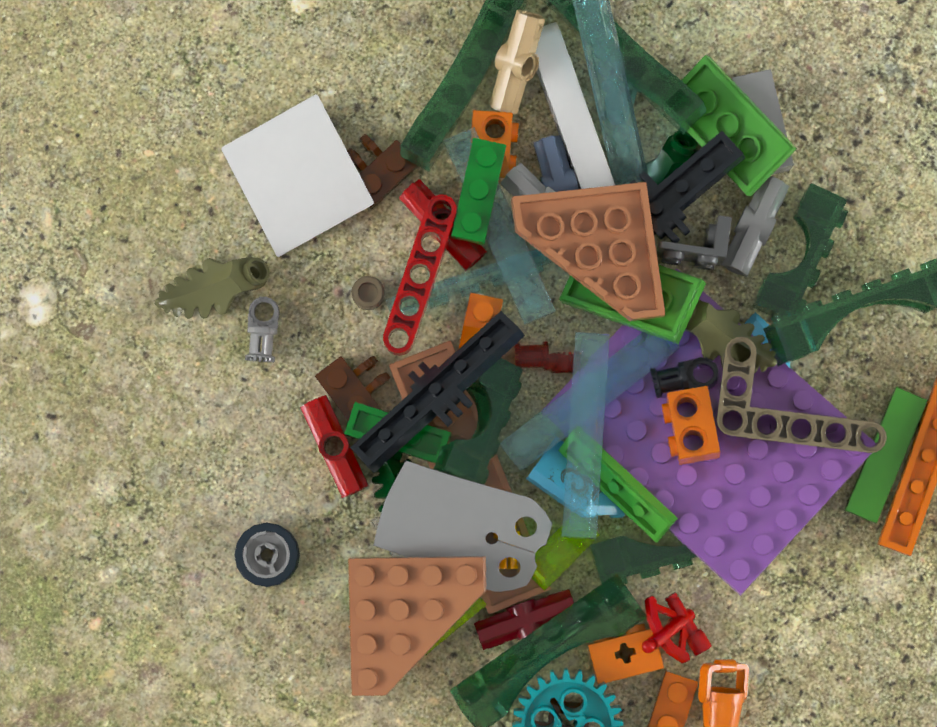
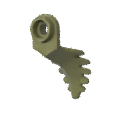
M254 257L235 259L227 263L207 258L202 263L203 272H199L195 268L187 269L188 281L181 277H175L174 283L176 286L170 283L166 284V292L163 290L159 291V298L155 300V305L163 308L165 313H169L172 309L175 317H179L182 310H184L187 319L193 317L195 308L198 309L203 319L209 316L212 306L218 314H226L237 294L258 290L266 284L270 274L268 265L264 260Z
M698 300L685 331L697 336L703 358L707 357L710 360H714L717 356H720L723 368L727 344L736 337L749 338L756 347L754 374L759 367L761 372H764L768 367H774L777 364V360L774 358L776 352L770 351L772 345L770 343L761 344L764 342L765 337L763 335L751 337L755 328L754 325L751 323L738 325L740 314L737 310H717L709 303ZM737 342L732 346L731 356L735 361L744 362L750 357V348L746 343Z

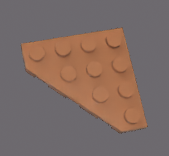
M646 182L513 196L511 198L515 233L627 320L636 321L665 316Z
M486 556L355 557L348 559L352 696L387 695L423 658L435 643L485 593Z

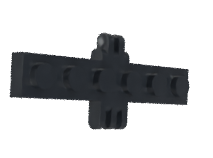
M723 131L711 139L659 185L645 171L639 174L642 182L647 184L654 236L657 235L660 240L667 236L672 243H678L680 239L672 231L676 227L684 236L690 233L688 227L683 223L687 218L683 211L745 159L744 153ZM632 180L629 184L637 182L635 180Z
M500 311L440 367L434 364L429 368L422 361L418 365L424 372L421 377L414 371L408 374L414 381L410 386L413 391L350 448L375 473L436 416L449 427L453 423L447 415L449 411H452L459 418L463 414L456 406L460 401L467 408L473 405L463 392L525 336L524 333Z

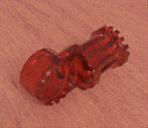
M543 341L540 345H521L520 342L514 345L515 354H518V356H515V359H518L515 360L516 372H521L523 368H543L544 371H551L552 373L579 372L581 369L580 352H573V354L568 352V355H566V352H563V354L561 352L549 354L548 341Z

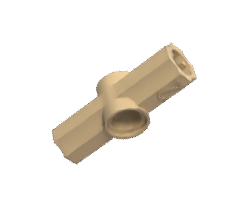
M516 10L508 41L500 47L495 57V67L499 72L489 103L491 108L500 112L518 113L526 83L534 77L539 67V57L535 52L545 22L543 16L525 10Z

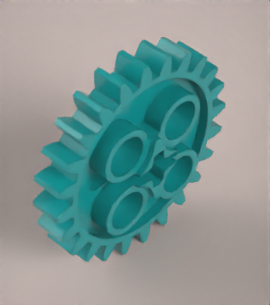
M566 667L563 670L562 677L559 678L553 669L550 670V680L547 682L540 675L537 676L538 688L527 684L526 689L530 694L529 698L521 695L518 697V701L524 708H515L513 711L514 715L522 719L513 722L512 727H561V717L552 706L551 698H555L569 721L575 719L573 722L574 727H583L588 722H596L601 727H620L624 725L622 719L614 718V715L622 710L620 705L610 706V703L614 701L616 696L614 693L603 694L607 687L605 682L595 686V675L593 673L587 680L582 679L581 669L577 670L574 677H570ZM572 692L580 694L583 697L581 705L577 708L567 707L564 704V698L567 694ZM540 711H549L554 716V719L550 725L540 726L534 720L536 714Z

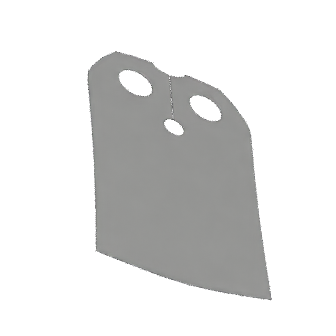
M405 461L385 500L373 546L404 557L486 556V589L502 592L527 586L538 566L535 563V553L540 547L546 545L552 522L540 505L529 497L465 480ZM521 517H531L537 524L536 532L528 537L519 535L515 530L517 520ZM493 532L497 534L499 541L489 544L486 542L485 537L488 533ZM511 557L518 560L521 568L516 576L505 577L499 572V563L504 558Z

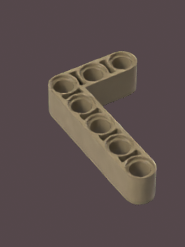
M736 337L727 344L717 413V424L724 434L866 453H875L885 446L887 436L884 428L872 421L751 407L756 347L749 338ZM737 342L746 343L750 348V357L744 362H737L731 356V348ZM733 376H740L746 382V390L740 396H733L727 391V382ZM730 410L738 411L742 416V424L735 430L727 429L722 422L723 415ZM769 414L775 418L776 428L773 432L764 434L758 430L757 421L762 415ZM797 419H806L810 424V432L804 438H797L791 432V426ZM832 423H840L845 429L844 437L838 442H831L826 437V429ZM868 427H874L879 433V440L875 445L867 447L861 442V433Z

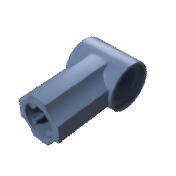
M561 135L549 136L533 142L542 177H540L541 183L546 188L549 186L555 192L579 189L574 170L569 167Z

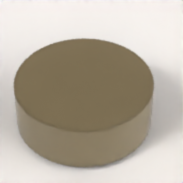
M361 277L352 287L353 301L363 310H374L384 301L385 290L383 284L375 277Z

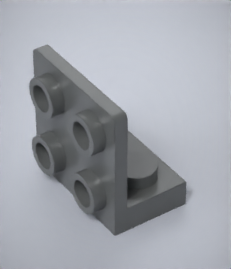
M718 215L713 224L709 223L708 229L705 231L703 247L660 241L656 248L657 257L662 258L661 263L668 265H681V261L695 263V268L714 270V266H720L727 257L732 217Z

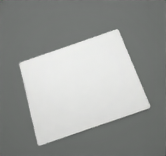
M317 94L221 148L277 257L282 256L374 204Z

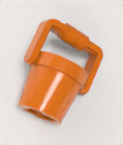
M734 659L715 660L713 663H705L701 666L698 698L703 708V727L739 726L742 705L747 698L748 665L738 663ZM737 671L736 688L711 686L712 672L733 673Z

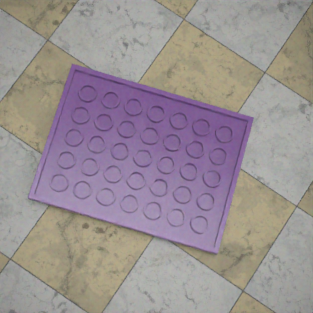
M702 291L699 300L709 303L717 310H724ZM622 325L544 407L541 415L566 438L576 427L580 426L678 518L668 531L741 596L872 453L724 434L717 424L723 372L721 357L717 356L713 362L717 365L719 378L717 384L709 389V395L719 441L720 458L679 465L678 457H671L668 437L673 436L671 423L665 424L661 404L667 403V393H664L661 398L656 397L650 369L655 368L657 371L676 367L678 362L703 357L699 340L694 334L684 331L679 344ZM776 355L774 358L777 360V364L774 367H768L764 372H761L759 367L754 374L751 407L847 418ZM701 365L695 369L693 376L698 382L706 383L711 380L713 371L710 367ZM733 376L727 382V391L733 396H740L746 390V382L740 376ZM685 402L678 406L677 411L684 417H691L696 413V408L693 404ZM735 410L726 412L722 418L723 425L730 430L739 428L742 424L741 414ZM762 415L757 421V428L761 433L769 434L775 430L776 420L772 415ZM797 419L791 426V432L797 438L806 437L811 429L806 419ZM832 423L827 427L826 437L829 441L838 442L844 437L845 429L840 423ZM862 431L860 436L862 444L867 447L875 445L876 443ZM690 435L683 441L685 447L689 450H698L703 445L702 440L695 435Z

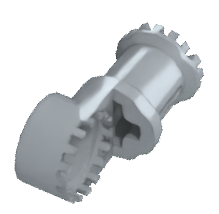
M259 297L250 304L247 332L250 333L249 354L245 355L246 361L256 362L258 358V362H261L262 359L263 362H275V357L272 356L273 337L277 334L280 311L277 303L271 298ZM266 302L271 304L274 309L273 317L268 321H259L255 316V309L259 304ZM261 337H262V350H261V352H260V344H261Z

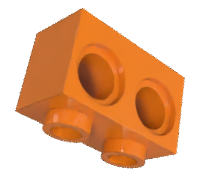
M473 110L471 146L473 138L506 145L498 184H501L500 182L505 178L506 174L516 167L517 155H510L511 142H518L519 123L512 122L513 113ZM493 124L500 125L504 129V134L499 138H491L486 134L487 127Z
M708 386L667 393V403L661 404L664 422L665 424L671 423L673 436L668 437L671 457L677 456L679 465L720 458V447ZM685 402L691 403L695 406L696 413L691 417H684L678 413V406ZM695 435L702 440L703 445L698 450H689L685 447L683 441L686 437Z

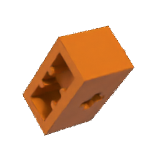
M642 623L626 627L625 635L613 637L611 631L592 636L593 643L586 645L597 685L602 682L608 683L664 668L659 647L649 654L642 650V643L653 635L650 628L646 629L645 624ZM622 643L627 648L633 649V653L628 655L629 661L624 662L620 657L616 658L614 653L620 650V644Z

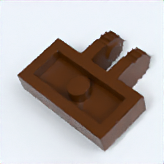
M364 134L360 138L362 145L376 159L367 166L355 150L349 148L347 152L354 165L361 171L359 175L374 201V204L369 207L372 210L420 165L398 140H395L382 152L376 143L367 134Z
M340 356L315 375V378L348 421L355 402L381 410L370 394L389 381L391 377L387 372L380 374L366 387L358 379L365 372L370 371L376 366L378 360L375 356L365 360L353 371L342 356Z

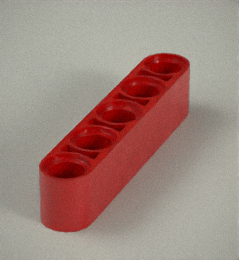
M439 194L432 197L426 206L383 334L385 347L394 355L402 356L409 353L415 344L453 230L457 208L454 200L447 195ZM439 204H446L450 207L451 214L447 219L439 220L432 215L434 207ZM430 235L436 236L441 241L440 247L433 252H428L421 246L423 239ZM418 267L426 268L430 272L428 281L422 284L413 282L411 273L414 269ZM406 299H414L419 304V310L412 316H406L400 311L402 302ZM395 331H403L409 337L407 344L402 348H395L389 342L391 334Z

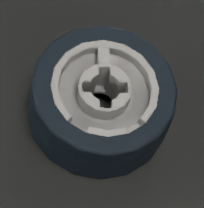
M262 523L253 525L243 532L237 541L234 556L236 567L243 578L254 585L271 587L281 585L292 577L298 568L300 551L298 542L290 531L277 524ZM267 548L274 552L269 562L264 561L261 557L262 551Z

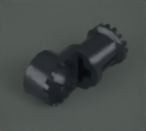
M707 357L678 362L676 367L659 371L655 368L650 369L657 398H661L664 393L681 389L686 390L708 386L709 390L717 384L719 378L716 363ZM701 365H706L713 371L711 380L706 383L698 382L693 376L695 369Z

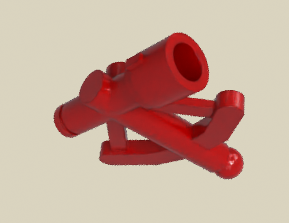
M676 592L665 598L670 609L657 604L654 596L647 597L645 599L646 617L653 635L642 643V650L645 653H652L661 646L668 655L681 663H686L690 661V655L686 652V642L694 656L705 652L712 646L701 628L698 629L693 621L695 619L694 611L685 608ZM658 612L671 617L666 625L662 626ZM680 631L679 646H677L670 638Z

